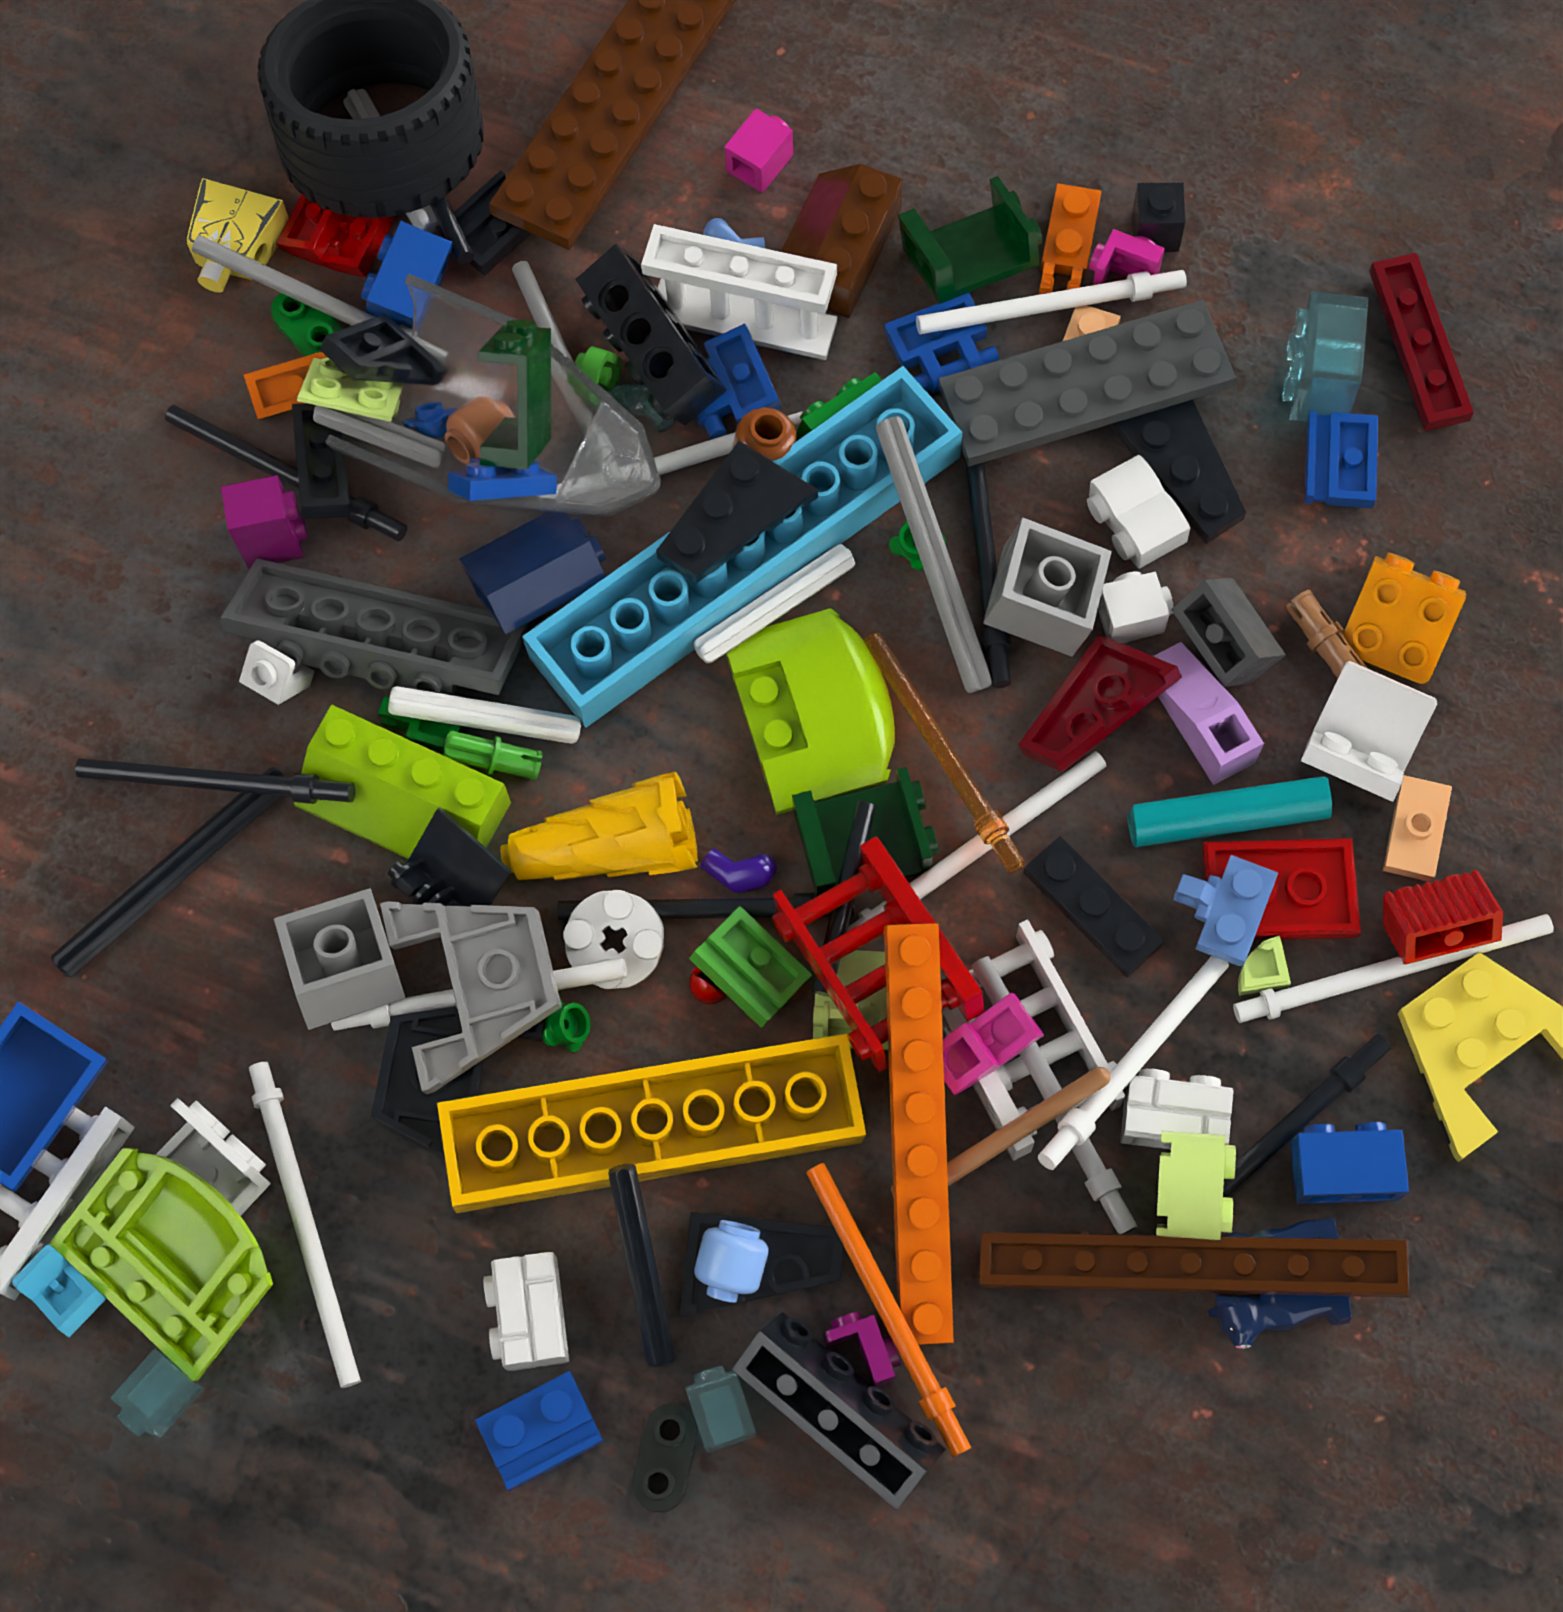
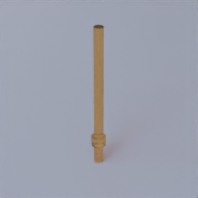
M880 632L870 634L864 640V643L974 817L976 832L984 844H991L1008 873L1018 871L1025 865V861L1007 834L1009 831L1007 823L999 811H992Z

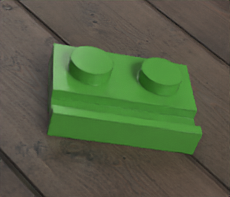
M741 906L689 957L708 978L761 1028L812 976L802 964Z

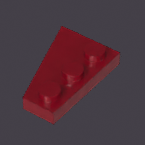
M1098 634L1018 744L1023 755L1063 772L1182 678L1178 666Z

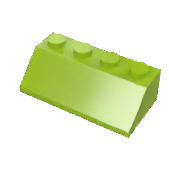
M334 705L330 706L307 747L301 773L318 775L320 780L354 783L355 798L352 803L318 800L315 804L294 802L295 807L406 859H409L437 808L441 807L487 848L511 804L504 783Z

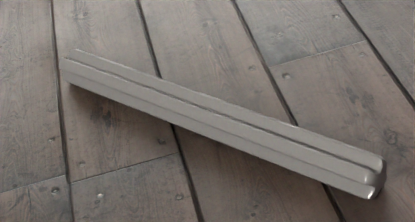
M899 416L887 418L876 425V432L962 682L968 693L985 689L992 684V679L903 420Z

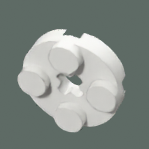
M622 890L601 891L584 899L572 912L563 932L565 952L572 967L624 959L627 978L594 984L604 989L629 988L647 979L657 968L664 948V927L656 910L642 897ZM611 927L615 931L621 928L626 930L628 935L623 939V944L626 947L623 952L618 953L614 948L607 951L604 950L601 943L606 939L603 933L606 928Z

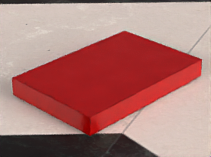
M1352 838L1203 843L1204 881H1208L1210 875L1222 879L1231 855L1278 872L1254 940H1268L1280 936L1281 940L1358 938L1360 936L1361 926Z

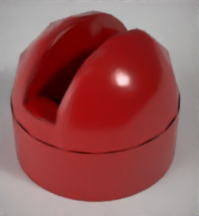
M696 967L689 979L690 990L694 998L707 1005L722 1001L727 995L720 988L716 990L708 982L698 977L703 972Z

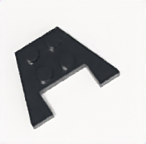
M455 1006L390 1017L371 1113L373 1119L443 1156L445 1154L437 1103L478 1096L484 1059L437 1091L426 1094L421 1091L412 1047L462 1033L458 1009ZM545 1019L516 1038L541 1042Z

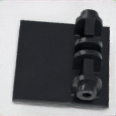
M439 807L407 863L405 864L402 860L397 861L389 869L388 875L392 878L391 885L396 889L400 888L409 897L415 896L412 904L441 903L444 906L471 907V905H491L511 870Z

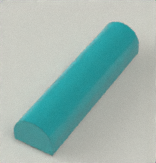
M1322 776L1134 804L1126 818L1132 844L1137 848L1330 819L1332 815V798L1328 778Z

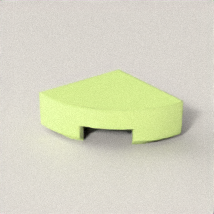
M1280 936L1262 942L1247 957L1239 974V996L1260 993V991L1269 988L1279 990L1290 986L1291 981Z

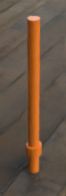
M825 1163L809 1169L806 1173L922 1397V1400L918 1401L925 1417L928 1421L934 1420L952 1457L965 1452L971 1446L952 1411V1408L956 1407L947 1388H940Z

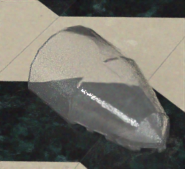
M408 274L404 282L409 288L414 304L411 337L446 367L448 372L442 383L437 386L404 383L399 398L401 401L397 418L393 417L391 422L404 426L403 421L415 417V408L423 404L440 402L443 409H459L468 401L478 396L489 397L495 402L502 401L510 408L514 417L518 418L517 365L478 361V351L503 325H507L508 321L517 319ZM552 344L551 440L535 461L539 462V468L557 475L556 494L469 501L448 490V471L467 470V464L456 459L448 447L445 460L440 468H432L357 438L346 442L329 434L325 442L333 450L454 503L471 507L611 517L651 497L658 492L661 485L660 475L643 424ZM443 436V437H439V438H435V439H438V440H440V441L445 442V437H444V436Z

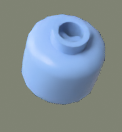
M720 1220L719 1227H712L704 1232L694 1267V1274L700 1282L708 1285L706 1292L708 1296L722 1301L737 1302L738 1294H751L758 1290L768 1256V1246L759 1238L760 1230L738 1222Z

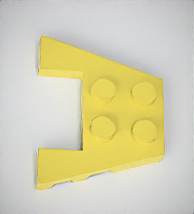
M1480 952L1398 1012V1017L1420 1073H1424L1434 1098L1433 1106L1438 1119L1443 1121L1451 1141L1449 1147L1458 1162L1498 1133L1497 1129L1466 1093L1465 1088L1538 1034H1542L1563 1059V1006Z

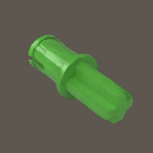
M451 731L446 736L443 746V756L456 762L486 768V773L492 775L494 771L536 781L541 767V763L538 762V760L541 761L542 759L541 750L535 751L502 743L501 737L495 736L493 740Z

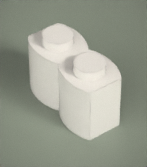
M1137 455L1091 480L1089 498H1087L1088 508L1098 523L1101 524L1105 521L1108 527L1115 533L1112 535V542L1123 560L1130 558L1140 569L1187 543L1190 526L1174 500L1164 491L1156 474L1142 456Z

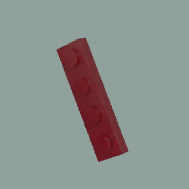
M1417 252L1372 262L1369 273L1424 430L1429 431L1469 422L1474 411Z

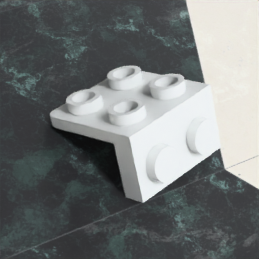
M177 1098L170 1106L187 1123L156 1155L171 1159L203 1178L241 1216L271 1184L259 1173L266 1164L233 1134L225 1141L224 1138L230 1131L198 1101L195 1100L188 1107Z

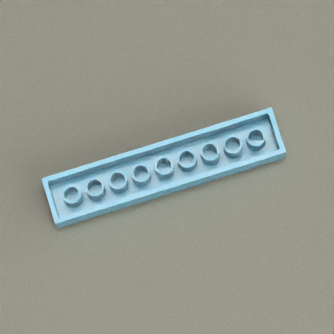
M904 366L792 444L790 451L785 456L772 461L818 489V498L806 507L801 505L785 516L782 524L770 532L768 530L764 531L743 546L744 550L698 583L657 559L656 550L670 533L668 532L522 636L529 659L573 714L579 717L581 724L585 728L695 650L693 642L696 638L834 546L842 544L900 502L876 432V425L879 422L897 416L903 420L924 484L960 458L963 432Z

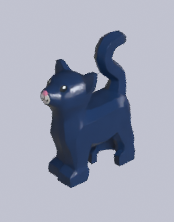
M1335 1218L1301 1221L1283 1229L1262 1230L1252 1234L1233 1232L1221 1236L1339 1239ZM1218 1294L1215 1296V1304L1217 1306L1208 1310L1209 1317L1218 1318L1222 1332L1230 1337L1234 1347L1238 1349L1251 1347L1256 1337L1265 1330H1291L1314 1318L1323 1317L1331 1325L1339 1326L1348 1324L1353 1317L1349 1296L1256 1294L1257 1297H1250L1238 1294Z

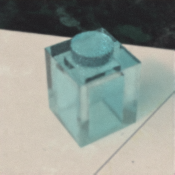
M154 1349L110 1398L122 1409L118 1413L117 1418L133 1433L140 1437L146 1431L161 1438L204 1388L197 1381L193 1382L163 1352Z
M718 1366L693 1376L696 1384L687 1386L685 1389L707 1454L757 1437L738 1375L734 1371L725 1373L724 1367Z

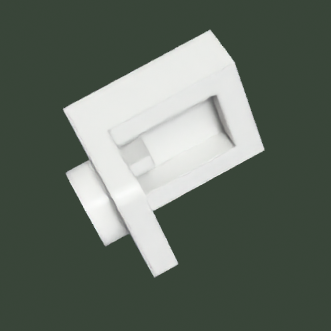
M257 640L249 646L239 682L279 705L310 687L315 671L303 664L294 668V660Z

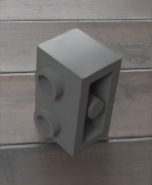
M1233 578L1204 580L1171 609L1223 687L1253 683L1286 655Z

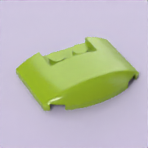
M829 608L767 626L725 654L776 815L793 810L792 795L811 790L814 802L888 783L891 769H887L895 744V727L887 685L873 654L863 639L851 626L840 619L839 614Z
M122 1148L49 1244L194 1382L199 1380L273 1285L270 1272L267 1273L262 1251L244 1220L233 1206L207 1181L190 1169L164 1156L137 1153L138 1149Z

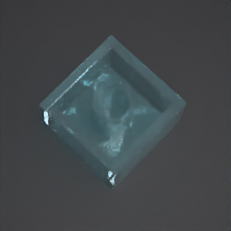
M1311 291L1306 309L1298 308L1294 332H1290L1288 338L1286 360H1291L1290 373H1286L1282 401L1290 402V420L1307 421L1310 411H1317L1319 415H1330L1331 412L1350 413L1362 382L1369 298Z

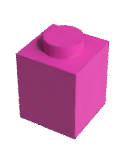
M755 108L724 147L726 172L763 193L793 156V130L781 118L774 115L768 116Z

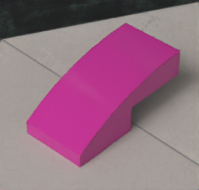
M1009 993L971 1023H963L943 1038L944 1082L954 1095L959 1094L983 1079L1044 1036L1015 994Z

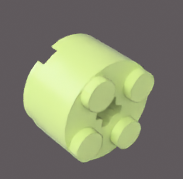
M1162 1131L1161 1142L1172 1144L1171 1153L1161 1152L1157 1216L1168 1217L1167 1224H1157L1156 1236L1221 1240V1232L1232 1233L1233 1198L1223 1197L1224 1179H1235V1145H1225V1135Z

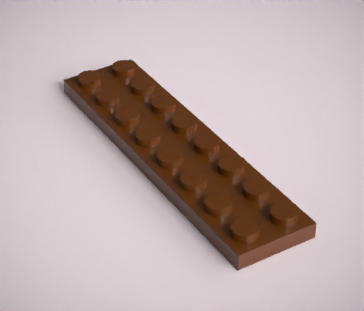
M628 0L490 201V215L570 250L736 0Z

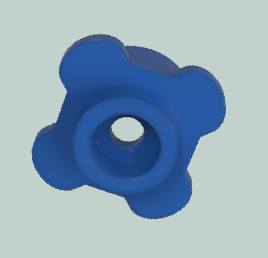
M440 402L423 404L415 408L416 416L404 420L403 424L406 428L414 427L415 431L433 438L443 437L447 432L446 422L448 417L458 409H443Z

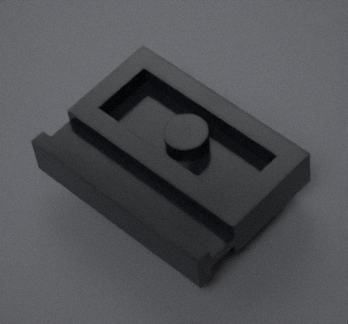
M501 170L454 212L474 254V258L469 264L483 276L491 271L531 234L526 230L490 215L489 203L506 179L505 174ZM439 225L436 228L438 236L446 239Z

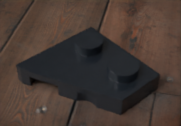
M386 314L326 335L320 351L332 360L341 372L347 374L353 380L437 386L442 383L448 372L446 367Z

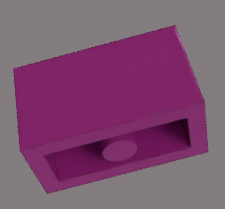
M278 475L221 486L227 530L248 569L252 567L256 558L275 563L304 558L301 540L308 539L306 521L302 519L301 511L298 512L294 492H285Z

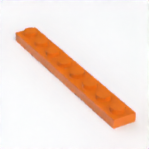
M939 923L884 925L897 1304L918 1345L954 1343Z

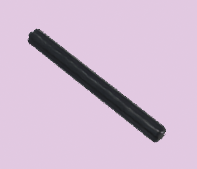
M275 767L269 768L262 774L285 777ZM241 792L55 951L51 956L54 965L65 976H73L281 796Z

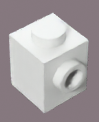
M1128 572L1117 577L1114 582L1103 585L1097 610L1106 637L1120 643H1126L1164 633L1169 615L1173 614L1171 610L1173 608V601L1168 587L1160 586L1156 572L1143 575L1140 572Z

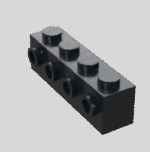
M783 1312L758 1332L732 1368L737 1375L896 1510L918 1487L946 1450L945 1447L937 1442L936 1436L927 1426L920 1422L912 1421L895 1406L889 1394L878 1387L869 1385L854 1372L852 1365L846 1358L838 1353L830 1352L813 1338L812 1332L804 1323L795 1318H789Z

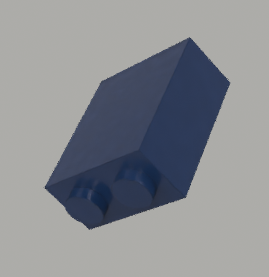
M560 506L459 558L477 597L505 634L584 593L606 577L600 565L601 562L606 560V556L598 540L593 534L588 535L578 517L571 520Z

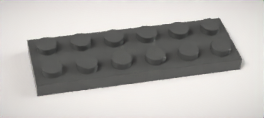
M1199 300L941 377L938 380V388L950 419L963 432L961 449L966 463L970 467L1232 388L1235 385L1236 376L1204 300Z

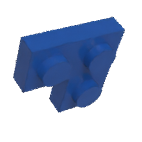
M470 458L467 470L448 471V490L469 501L556 494L557 475L539 468L538 461H534L528 469L480 465V458Z

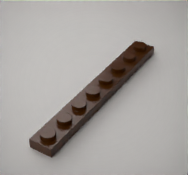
M981 1232L979 1284L982 1288L1409 1298L1408 1240L1221 1237V1240L1153 1235Z

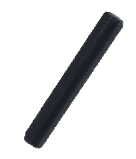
M634 1164L618 1165L609 1169L608 1175L647 1363L652 1367H657L673 1362L675 1355L637 1170Z

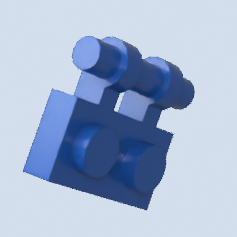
M970 293L941 304H935L884 324V334L900 367L904 366L908 369L918 364L920 365L923 373L914 376V379L926 392L929 390L932 394L940 392L938 380L941 377L1000 360L994 346L978 352L974 344L987 338L985 323L921 335L918 333L916 316L976 306ZM958 350L961 359L942 366L939 365L936 357Z
M745 323L704 342L710 357L707 361L727 389L726 392L696 416L699 426L705 427L711 440L726 435L727 431L722 419L727 414L733 412L739 424L741 418L753 409L765 407L778 410L782 408Z

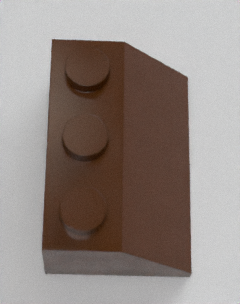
M863 164L819 173L781 252L837 264V276L828 303V311L850 318L902 209V178Z

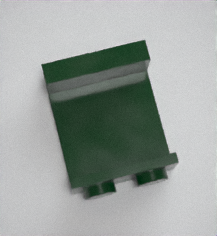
M998 176L990 179L993 207L932 231L928 229L915 208L898 215L903 250L939 304L1039 265L1038 245L1042 244L1043 241L1039 225L1033 217L1027 218L1017 193L1014 190L1009 192Z
M511 320L507 322V325H503L478 351V361L517 365L518 418L505 417L480 446V465L528 469L551 440V328L536 327V323L530 320Z
M907 767L897 769L896 782L814 802L811 790L792 795L793 813L816 897L838 885L858 801L869 802L876 806L868 841L877 836L905 878L922 875L932 867V856L939 854L937 839L932 825L927 827L923 825L919 810L926 809L924 794L919 780L911 782Z

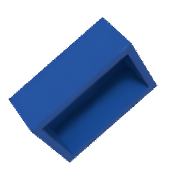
M19 1001L0 1026V1183L15 1192L21 1187L108 1064L106 1058Z

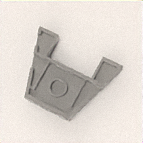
M391 901L380 903L389 946L394 950L441 937L462 1026V1033L412 1047L422 1092L429 1094L437 1091L562 1007L540 914L535 907L471 905V907L444 906L441 903L415 905Z

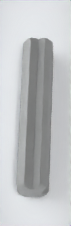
M317 405L314 408L313 420L317 424L432 468H440L447 454L446 443L389 421Z

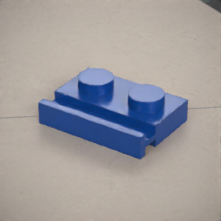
M1317 411L1309 412L1306 428L1304 504L1318 501L1325 502V505L1373 509L1376 502L1377 415L1331 412L1330 415H1319Z
M570 1371L475 1419L508 1491H512L604 1442Z

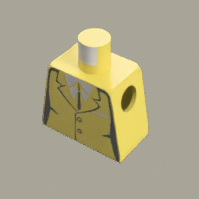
M202 179L188 231L187 245L195 263L203 267L198 277V282L204 288L213 292H223L230 275L247 280L252 279L192 252L197 236H204L266 265L278 248L276 242L289 219L283 200L208 179Z

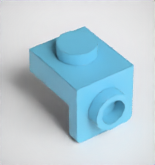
M46 1245L12 1280V1284L16 1289L31 1299L54 1326L68 1337L107 1299L51 1245Z

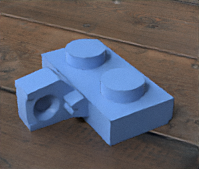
M1231 855L1222 879L1210 875L1208 881H1204L1183 874L1173 900L1197 909L1194 918L1205 923L1195 950L1243 967L1278 872Z

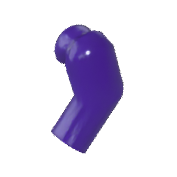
M713 848L705 856L700 865V868L735 893H742L768 885L777 870L775 861L767 854H759L752 858L733 862L716 848Z

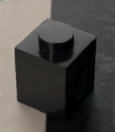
M1184 182L1137 183L1132 209L1133 236H1142L1150 239L1156 245L1165 248L1164 252H1179L1186 223Z

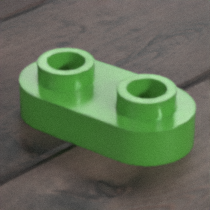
M591 346L586 354L579 353L572 372L573 380L578 381V391L590 397L609 402L615 393L621 377L622 358L610 351Z

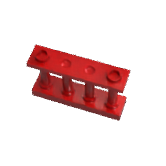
M876 836L860 845L863 865L858 867V874L796 909L792 907L783 891L779 890L773 894L777 913L771 917L782 939L785 942L794 940L852 1030V1032L847 1034V1037L861 1061L870 1058L880 1073L888 1068L884 1047L882 1046L883 1043L888 1041L887 1018L870 1027L856 1004L886 987L885 964L845 987L832 969L831 964L884 935V925L930 924L936 922ZM868 890L872 894L877 891L881 893L887 902L883 906V912L820 948L805 927ZM939 928L942 1009L948 1007L949 1010H953L957 1007L968 1022L984 1013L982 990Z

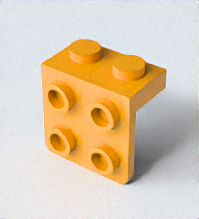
M1387 553L1385 559L1375 556L1343 636L1362 661L1416 683L1424 684L1430 680L1466 599V591L1459 589L1460 580L1450 575L1433 570L1431 577L1413 571L1415 563L1399 555Z

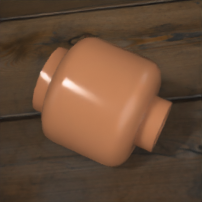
M485 396L475 397L448 417L446 422L447 432L444 436L445 442L456 459L464 464L470 463V458H480V446L505 417H515L510 408L502 401L495 402Z

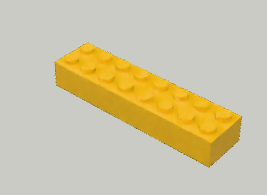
M847 1034L437 1103L451 1202L456 1213L611 1187L608 1175L609 1169L623 1164L635 1165L640 1182L860 1144L866 1136Z

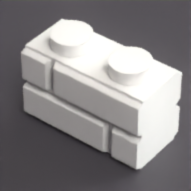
M1141 1069L1139 1070V1076L1135 1075L1127 1084L1120 1143L1171 1150L1172 1143L1161 1142L1162 1131L1225 1135V1145H1229L1233 1088L1222 1087L1220 1079L1212 1076L1195 1075L1190 1077V1082L1169 1080L1170 1073L1166 1071Z
M544 1252L491 1261L492 1275L484 1276L483 1282L487 1307H496L498 1327L489 1329L493 1360L502 1359V1366L507 1371L570 1362L558 1260L553 1252Z

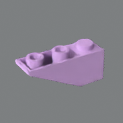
M1182 642L1154 655L1156 658L1178 666L1182 678L1158 697L1212 784L1215 785L1255 764L1264 742L1233 696Z

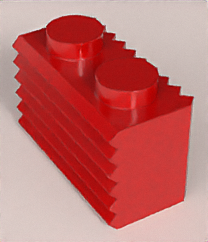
M1476 870L1470 874L1464 872L1462 875H1450L1441 881L1436 879L1432 884L1426 882L1423 886L1416 884L1414 887H1402L1393 893L1388 891L1383 896V927L1387 931L1388 938L1394 944L1395 950L1398 951L1399 958H1402L1403 965L1502 941L1503 911L1481 874Z

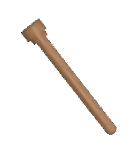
M1104 1067L1092 1069L947 1162L948 1186L1108 1085L1111 1079L1110 1072Z

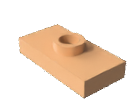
M1403 775L1402 785L1397 794L1382 871L1427 882L1433 881L1436 875L1452 786Z

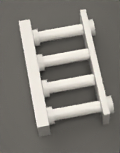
M654 224L641 263L642 274L661 278L658 289L685 329L719 336L745 323L755 345L821 360L827 359L837 324V316L826 314L837 276V264Z
M1028 919L1019 923L1016 939L1020 946L991 961L1000 977L1030 963L1044 989L1020 1000V1002L1031 1017L1054 1007L1068 1033L1039 1047L1048 1065L1079 1051L1089 1071L1096 1067H1104L1111 1072L1117 1064L1114 1061L1107 1063L1054 968L1050 958L1054 957V952L1046 935L1042 930L1035 932ZM969 970L970 974L972 975L978 986L982 987L974 970ZM948 1007L942 1009V1029L946 1036L963 1023H971L976 1019L975 1017L967 1022L957 1007L953 1010H949ZM1021 1056L1002 1065L973 1084L996 1130H999L1031 1109L1026 1110L1024 1106L1017 1109L1008 1093L1009 1090L1013 1089L1012 1083L1030 1075ZM1123 1090L1109 1105L1111 1111L1121 1107L1125 1098ZM1086 1099L1081 1101L1072 1108H1077L1081 1106L1086 1101ZM1037 1130L1007 1149L1013 1161L1032 1151L1034 1145L1032 1136L1037 1134Z
M107 1107L103 1109L99 1116L95 1115L93 1117H90L78 1108L74 1110L65 1126L80 1134L79 1140L81 1142L69 1159L60 1160L48 1151H45L35 1165V1169L49 1177L50 1187L39 1202L36 1201L31 1204L0 1184V1209L18 1220V1227L20 1228L10 1244L0 1248V1294L14 1301L21 1292L12 1284L13 1278L46 1245H50L51 1240L98 1181L135 1127Z

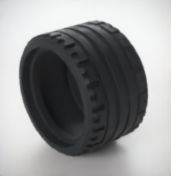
M307 0L286 14L267 36V42L261 48V57L258 59L257 65L259 70L257 72L259 87L283 170L290 183L294 184L295 189L299 193L305 194V198L309 201L317 203L319 207L326 210H332L334 213L352 217H391L413 212L440 200L458 187L459 183L469 175L470 169L474 168L477 163V156L482 151L484 124L470 46L461 22L457 17L453 16L451 10L442 6L438 0ZM398 83L410 84L429 90L423 97L407 107L380 117L350 120L330 118L317 114L318 111L335 98L352 89L368 85Z

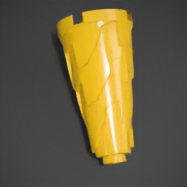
M677 772L658 775L633 783L632 788L591 799L589 805L545 817V822L509 834L508 844L501 845L500 847L502 863L511 870L510 873L515 874L518 880L554 877L555 880H566L601 874L615 877L649 872V875L697 868V843L690 808L686 809L682 800L677 801L678 798L687 797L681 779Z

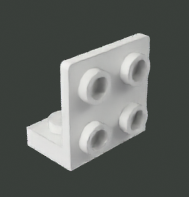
M1347 661L1309 738L1301 761L1393 802L1402 785L1404 771L1437 706V700L1432 696L1361 665Z

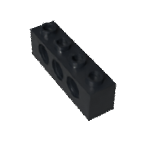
M617 243L614 244L575 279L585 293V296L581 299L582 303L596 319L603 320L607 326L603 331L604 336L617 351L625 353L629 359L625 364L626 369L640 385L643 386L645 384L651 392L647 400L663 419L671 416L686 426L727 391L650 276L642 274L640 261ZM650 333L648 339L644 342L646 336ZM673 365L671 372L666 376L667 371Z

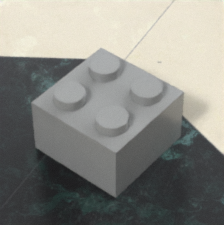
M1022 517L1003 547L983 624L1072 657L1093 630L1112 551Z
M371 888L274 918L295 996L308 1030L406 999Z

